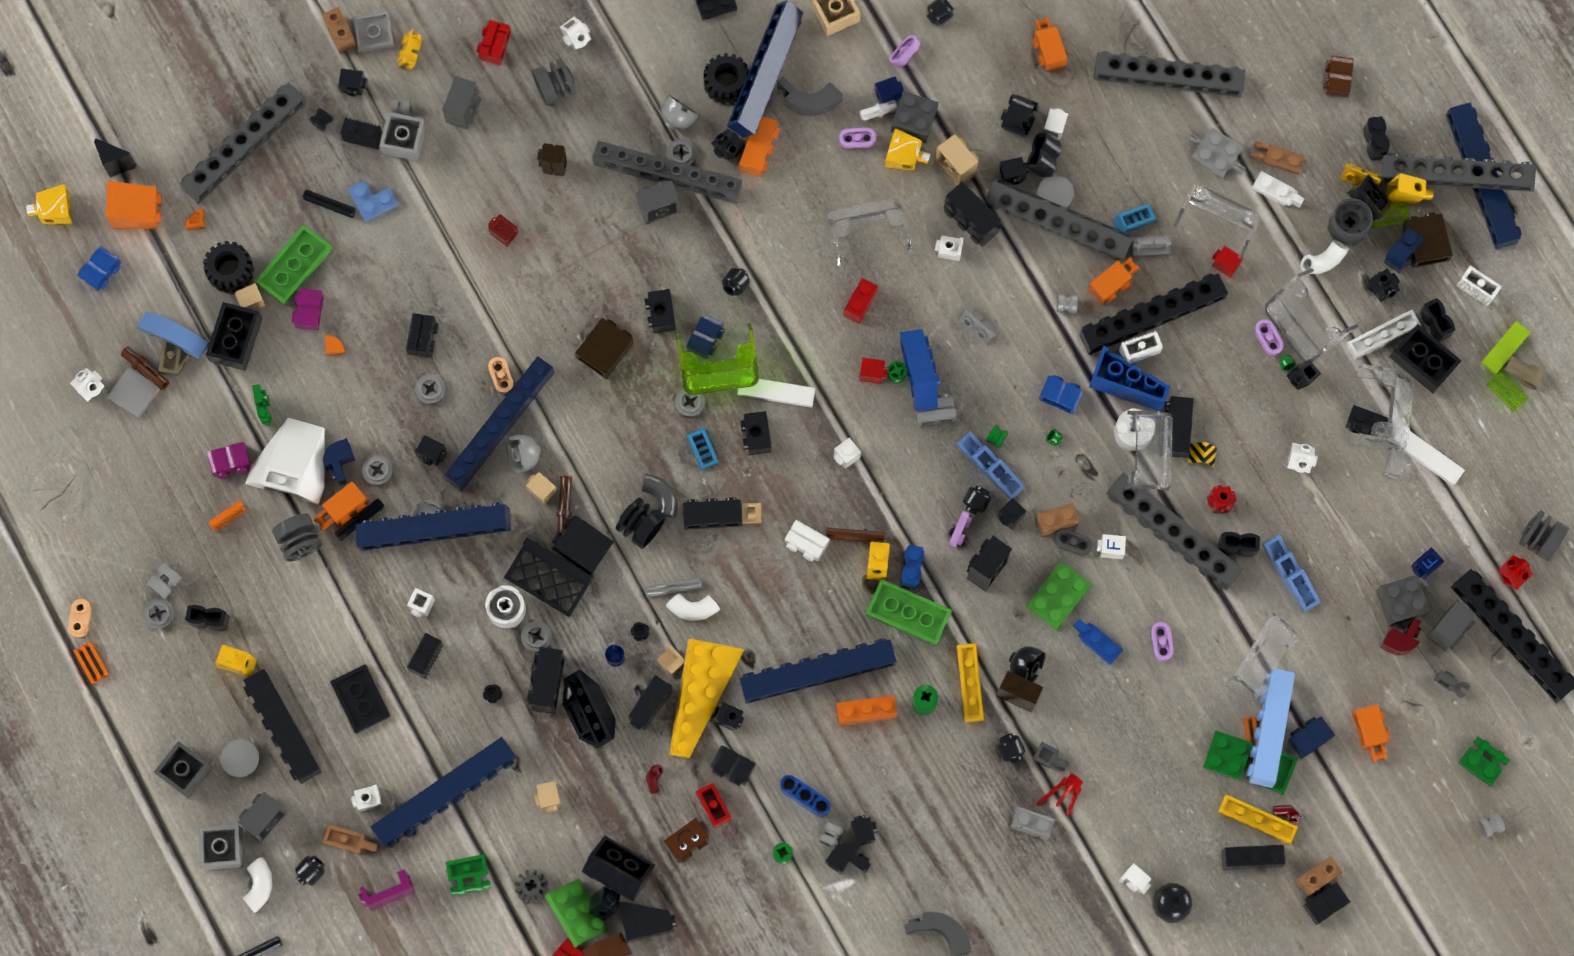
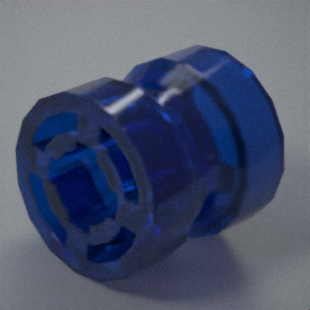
M614 644L606 649L605 658L607 663L612 667H619L624 663L625 654L621 646Z

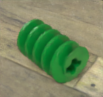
M930 685L919 686L915 690L912 699L914 711L920 715L931 714L936 708L938 693Z

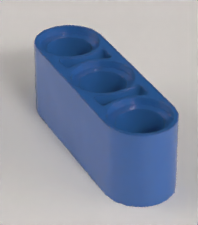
M786 775L781 779L780 789L783 794L818 817H825L829 814L830 802L827 798L792 775ZM786 781H792L795 786L793 789L787 790L783 784ZM808 792L811 798L804 801L800 798V794ZM818 803H825L827 809L824 812H820L816 809V805Z

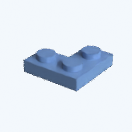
M364 180L347 188L365 222L398 206V202L390 187L375 195L371 194Z

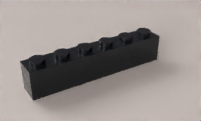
M265 669L244 679L243 681L246 686L243 689L248 697H253L255 702L252 705L257 714L261 712L264 717L261 722L266 730H271L273 736L270 738L275 747L279 746L282 753L280 756L285 764L289 763L292 768L289 773L293 780H298L302 784L322 773Z

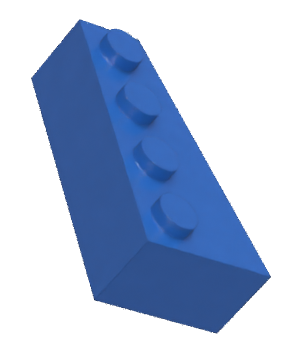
M923 329L900 332L901 349L907 369L908 381H910L912 398L914 397L915 411L938 408L937 386H940L939 375H935V361L931 362L933 355L932 350L928 349V336H924Z
M1103 346L1089 387L1161 412L1170 386L1150 374L1147 375L1138 366L1131 365L1123 360V357L1113 354L1107 347Z

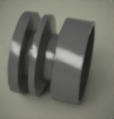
M561 58L556 60L558 68H556L553 62L549 63L550 72H547L544 66L531 70L537 89L546 106L558 102V92H560L563 98H567L566 89L571 96L576 94L572 74Z
M1350 198L1343 200L1337 205L1329 219L1328 230L1331 237L1347 246L1359 243L1372 225V211L1360 199Z
M1540 510L1526 525L1519 544L1524 546L1530 540L1531 542L1527 549L1531 550L1535 545H1538L1539 548L1536 555L1549 561L1565 538L1569 527L1559 521L1552 527L1549 526L1552 517L1548 515L1544 522L1541 521L1545 512Z
M304 513L290 517L277 524L272 530L277 543L283 544L280 550L284 553L283 556L286 562L305 558L319 550L323 545L318 538V533L312 531L314 525L309 514Z

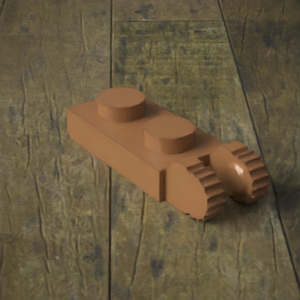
M1254 142L1253 147L1265 151L1266 156L1262 153L1251 152L1250 157L1252 159L1299 175L1305 158L1304 155L1267 145L1263 142Z

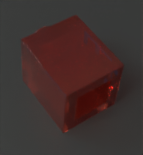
M501 214L497 218H492L488 224L489 234L506 247L519 233L518 227Z

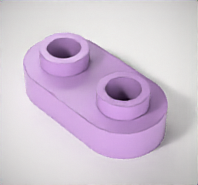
M915 35L908 36L891 54L889 61L894 67L905 66L909 58L918 51L920 46L918 38Z
M871 128L844 129L839 135V143L846 149L870 148L876 142V133ZM869 137L870 140L865 141L864 138ZM850 138L852 141L846 142L845 139Z
M1266 319L1260 320L1256 324L1254 332L1264 351L1270 356L1280 354L1283 349V341L1271 321ZM1261 328H1265L1267 333H1262ZM1270 345H1275L1276 349H1271Z
M962 511L951 537L950 546L956 548L957 544L962 545L965 537L962 534L965 527L969 528L972 517H969L970 512Z
M1158 622L1151 629L1153 654L1157 660L1165 662L1174 653L1171 629L1166 623ZM1158 630L1163 631L1164 635H1163V636H1159V635L1157 634V631H1158ZM1160 650H1166V655H1161Z

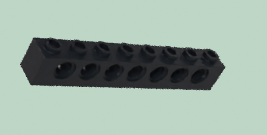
M1219 273L1215 275L1208 274L1201 281H1191L1184 288H1174L1167 295H1157L1150 302H1140L1133 309L1128 311L1123 309L1117 312L1116 316L1111 318L1106 316L1094 325L1089 323L1082 327L1079 336L1088 355L1102 350L1103 346L1108 348L1224 300L1228 292ZM1200 289H1207L1209 294H1202ZM1187 295L1192 301L1187 302L1182 296ZM1170 302L1174 305L1175 308L1170 309L1165 305V303ZM1153 309L1158 315L1152 316L1148 310ZM1131 317H1138L1140 319V322H1133L1131 320ZM1114 324H1121L1123 329L1117 330ZM1097 331H1104L1106 336H1098Z
M1470 569L1450 587L1555 703L1562 700L1574 689V676L1566 673L1562 668L1561 662L1553 658L1549 654L1548 648L1535 639V634L1522 625V620L1516 614L1513 615L1507 603L1495 595V590L1482 581V576L1477 571ZM1471 587L1477 588L1479 595L1473 594ZM1484 602H1490L1492 610L1487 609ZM1498 616L1504 617L1506 623L1501 624L1498 621ZM1512 630L1519 634V639L1512 637ZM1529 645L1532 648V653H1527L1524 646ZM1539 659L1545 662V668L1538 665ZM1552 674H1555V675L1558 676V678H1559V682H1558V683L1554 682V681L1551 679V675H1552Z

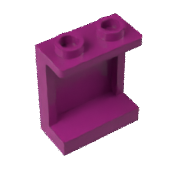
M405 869L397 872L401 884L372 896L369 895L368 890L364 886L361 887V893L358 895L362 905L372 911L416 893L409 874Z

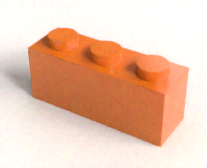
M764 116L760 119L757 132L748 138L739 163V171L761 177L762 172H766L769 164L766 160L768 155H772L775 147L773 145L774 138L778 139L781 128H778L777 120Z
M895 696L836 703L838 726L896 718Z

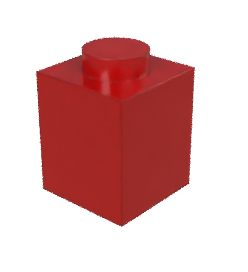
M1224 246L1221 251L1218 249L1213 255L1212 259L1214 262L1212 267L1231 278L1240 266L1243 257Z
M863 357L859 381L882 384V379H886L888 367H884L885 361Z

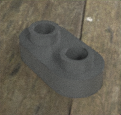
M1063 528L1057 531L1055 535V544L1059 548L1074 554L1085 556L1092 549L1091 539L1080 533ZM1061 537H1066L1067 542H1062ZM1079 544H1084L1085 549H1080Z

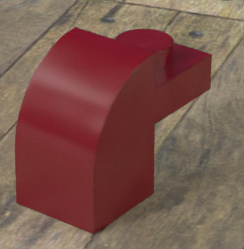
M1413 618L1405 634L1392 627L1387 632L1380 648L1394 655L1410 653L1420 643V641L1414 638L1418 637L1422 629L1419 627L1421 621Z

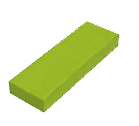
M1515 321L1480 364L1496 375L1531 332Z

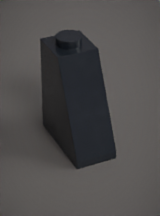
M656 675L653 677L628 716L631 721L630 724L637 730H640V728L643 730L647 729L672 694L671 685Z
M623 901L619 902L627 943L673 933V927L677 926L675 916L670 915L669 910Z

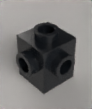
M729 129L718 134L715 140L711 142L715 148L713 150L715 155L727 161L734 159L745 148L737 133Z
M1388 268L1384 271H1379L1368 280L1370 289L1379 302L1395 296L1400 291L1398 277L1395 273L1391 274Z

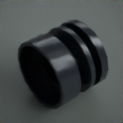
M639 497L624 510L615 529L619 533L624 530L623 536L625 537L634 532L631 541L639 548L644 549L657 535L666 520V516L656 509L647 514L650 504L645 503L643 505L644 500Z

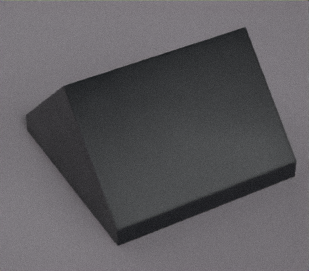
M95 138L96 149L102 165L110 178L136 168L137 165L130 152Z
M1369 174L1347 192L1351 198L1360 199L1370 207L1373 220L1381 218L1392 204Z

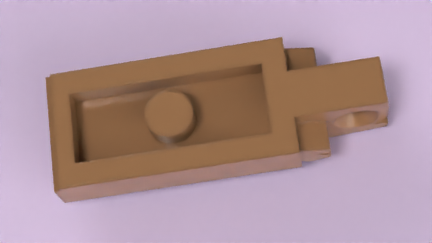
M330 824L327 826L322 842L325 845L360 855H366L367 851L377 853L379 849L378 844L370 842L371 837Z

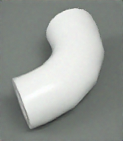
M1333 240L1323 253L1317 256H1304L1300 265L1301 270L1307 274L1327 272L1342 261L1349 248L1345 244Z
M679 593L666 604V607L676 616L689 621L705 620L720 610L719 606L709 595L699 602H690Z
M263 857L255 860L247 868L253 879V886L243 899L254 913L269 899L273 887L272 872Z

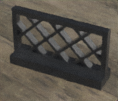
M527 537L504 576L508 581L568 617H571L587 588L595 579ZM525 551L532 554L534 562L523 565L522 556ZM542 562L548 563L550 572L539 574L537 564ZM535 565L537 575L526 578L524 567ZM521 568L524 579L514 580L510 577L515 569ZM563 572L566 582L556 584L554 573ZM551 574L553 585L543 587L540 577ZM538 578L540 588L536 590L529 589L527 580ZM578 581L584 585L579 593L572 594L570 583ZM567 584L570 595L559 597L557 587ZM554 588L556 598L546 599L544 590ZM571 598L572 606L569 611L561 607L560 600Z

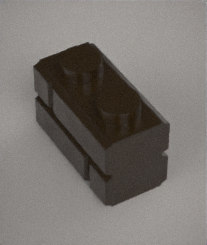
M544 143L542 149L538 150L537 160H539V167H542L544 174L552 175L554 173L558 176H564L567 165L564 146H553V144Z

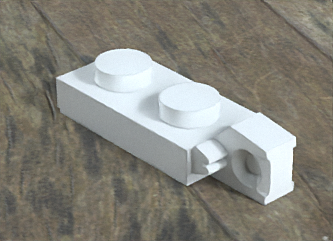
M1262 171L1252 186L1253 190L1283 206H1290L1292 204L1300 208L1305 199L1298 195V191Z

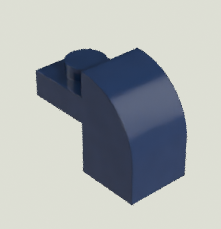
M1407 228L1388 252L1384 263L1400 274L1411 260L1414 251L1423 241V237Z
M345 438L331 444L326 449L323 456V464L326 471L330 470L334 481L338 480L340 485L347 483L341 465L355 461V457L348 439Z

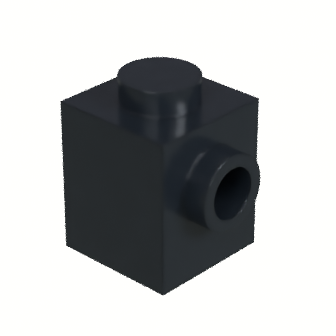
M341 69L338 84L340 93H346L349 96L363 95V90L367 89L368 79L365 78L364 72Z
M1022 157L1000 161L999 170L1003 181L1017 185L1025 180L1026 174L1029 171L1027 163L1023 162Z
M1308 359L1298 364L1286 376L1297 390H1300L1310 385L1321 375V372Z
M425 435L415 451L417 457L421 458V461L429 466L432 464L438 466L439 462H443L447 455L444 444Z
M1012 498L999 511V521L1012 530L1025 516L1026 510Z
M721 702L717 704L711 722L729 730H736L743 723L744 717L742 715L744 711Z
M865 815L854 817V821H851L850 824L855 844L862 846L875 843L874 833H877L875 821L871 822V818H866Z
M604 886L591 897L588 913L603 921L607 920L618 911L621 895Z

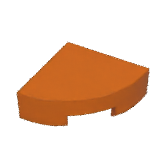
M203 208L194 211L189 219H187L186 230L205 228Z
M325 335L326 355L346 354L345 348L339 339L334 336Z

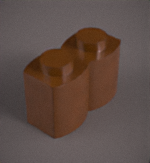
M1331 55L1330 61H1326L1325 72H1328V78L1325 77L1323 83L1326 95L1349 96L1354 58Z

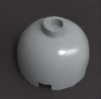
M670 95L667 96L661 108L662 117L666 120L665 125L672 130L675 128L681 130L689 128L699 116L692 109Z
M528 435L510 436L508 440H511V443L507 444V454L510 465L515 464L516 469H514V472L519 474L533 469L539 461V455H541L540 445L536 444L535 440Z

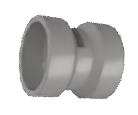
M391 100V112L411 116V100H404L403 102Z
M1058 293L1057 312L1063 313L1066 310L1076 314L1078 296L1071 294L1066 297L1064 294Z
M1498 813L1492 814L1488 819L1482 818L1478 820L1480 831L1485 838L1491 837L1493 832L1500 833L1505 831L1504 822Z
M826 822L825 832L820 836L819 842L835 848L839 844L838 839L843 835L844 829Z

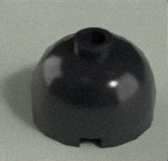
M1032 646L1022 647L1010 656V671L1034 682L1039 676L1035 675L1038 668L1042 669L1044 666L1046 654Z
M1168 883L1161 886L1155 892L1152 899L1154 912L1167 923H1177L1184 920L1192 909L1190 892L1184 886L1177 883Z

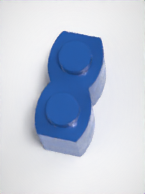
M100 246L93 253L89 261L83 265L77 275L93 289L99 291L107 286L109 277L120 270L121 261L104 247Z
M1057 375L1048 376L1039 400L1074 414L1083 390L1080 389L1081 387L1078 384L1063 382V379Z
M909 545L905 551L904 568L901 575V585L903 588L917 589L919 585L924 558L923 547Z

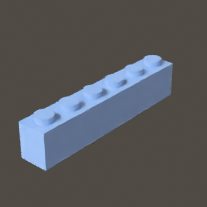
M1272 668L1269 674L1266 673L1264 685H1266V691L1262 692L1260 699L1263 707L1262 710L1259 709L1257 721H1260L1259 728L1256 727L1254 739H1257L1256 746L1252 747L1250 757L1253 758V762L1249 764L1247 776H1250L1249 783L1272 788L1276 783L1295 677L1293 672Z

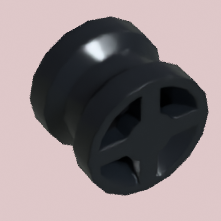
M318 108L316 115L311 116L309 119L321 131H324L326 125L333 121L332 117L321 108Z

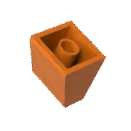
M107 181L106 218L113 229H158V223H161L162 214L159 211V205H162V194L159 193L157 187Z

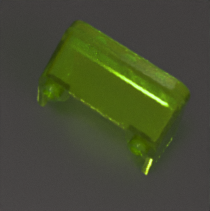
M751 323L747 324L749 342L741 343L737 346L735 351L736 359L699 364L698 357L694 352H682L679 333L675 334L682 383L686 393L696 395L752 387L758 383L759 373Z

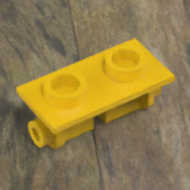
M414 29L403 35L401 44L404 45L397 56V61H399L397 68L405 65L406 69L412 70L415 67L418 54L413 53L412 50L419 51L422 38L419 33H414L413 35Z
M1346 163L1340 177L1341 180L1354 185L1368 174L1377 185L1381 181V177L1378 176L1379 174L1368 170L1365 173L1361 172L1363 168L1353 165V163Z

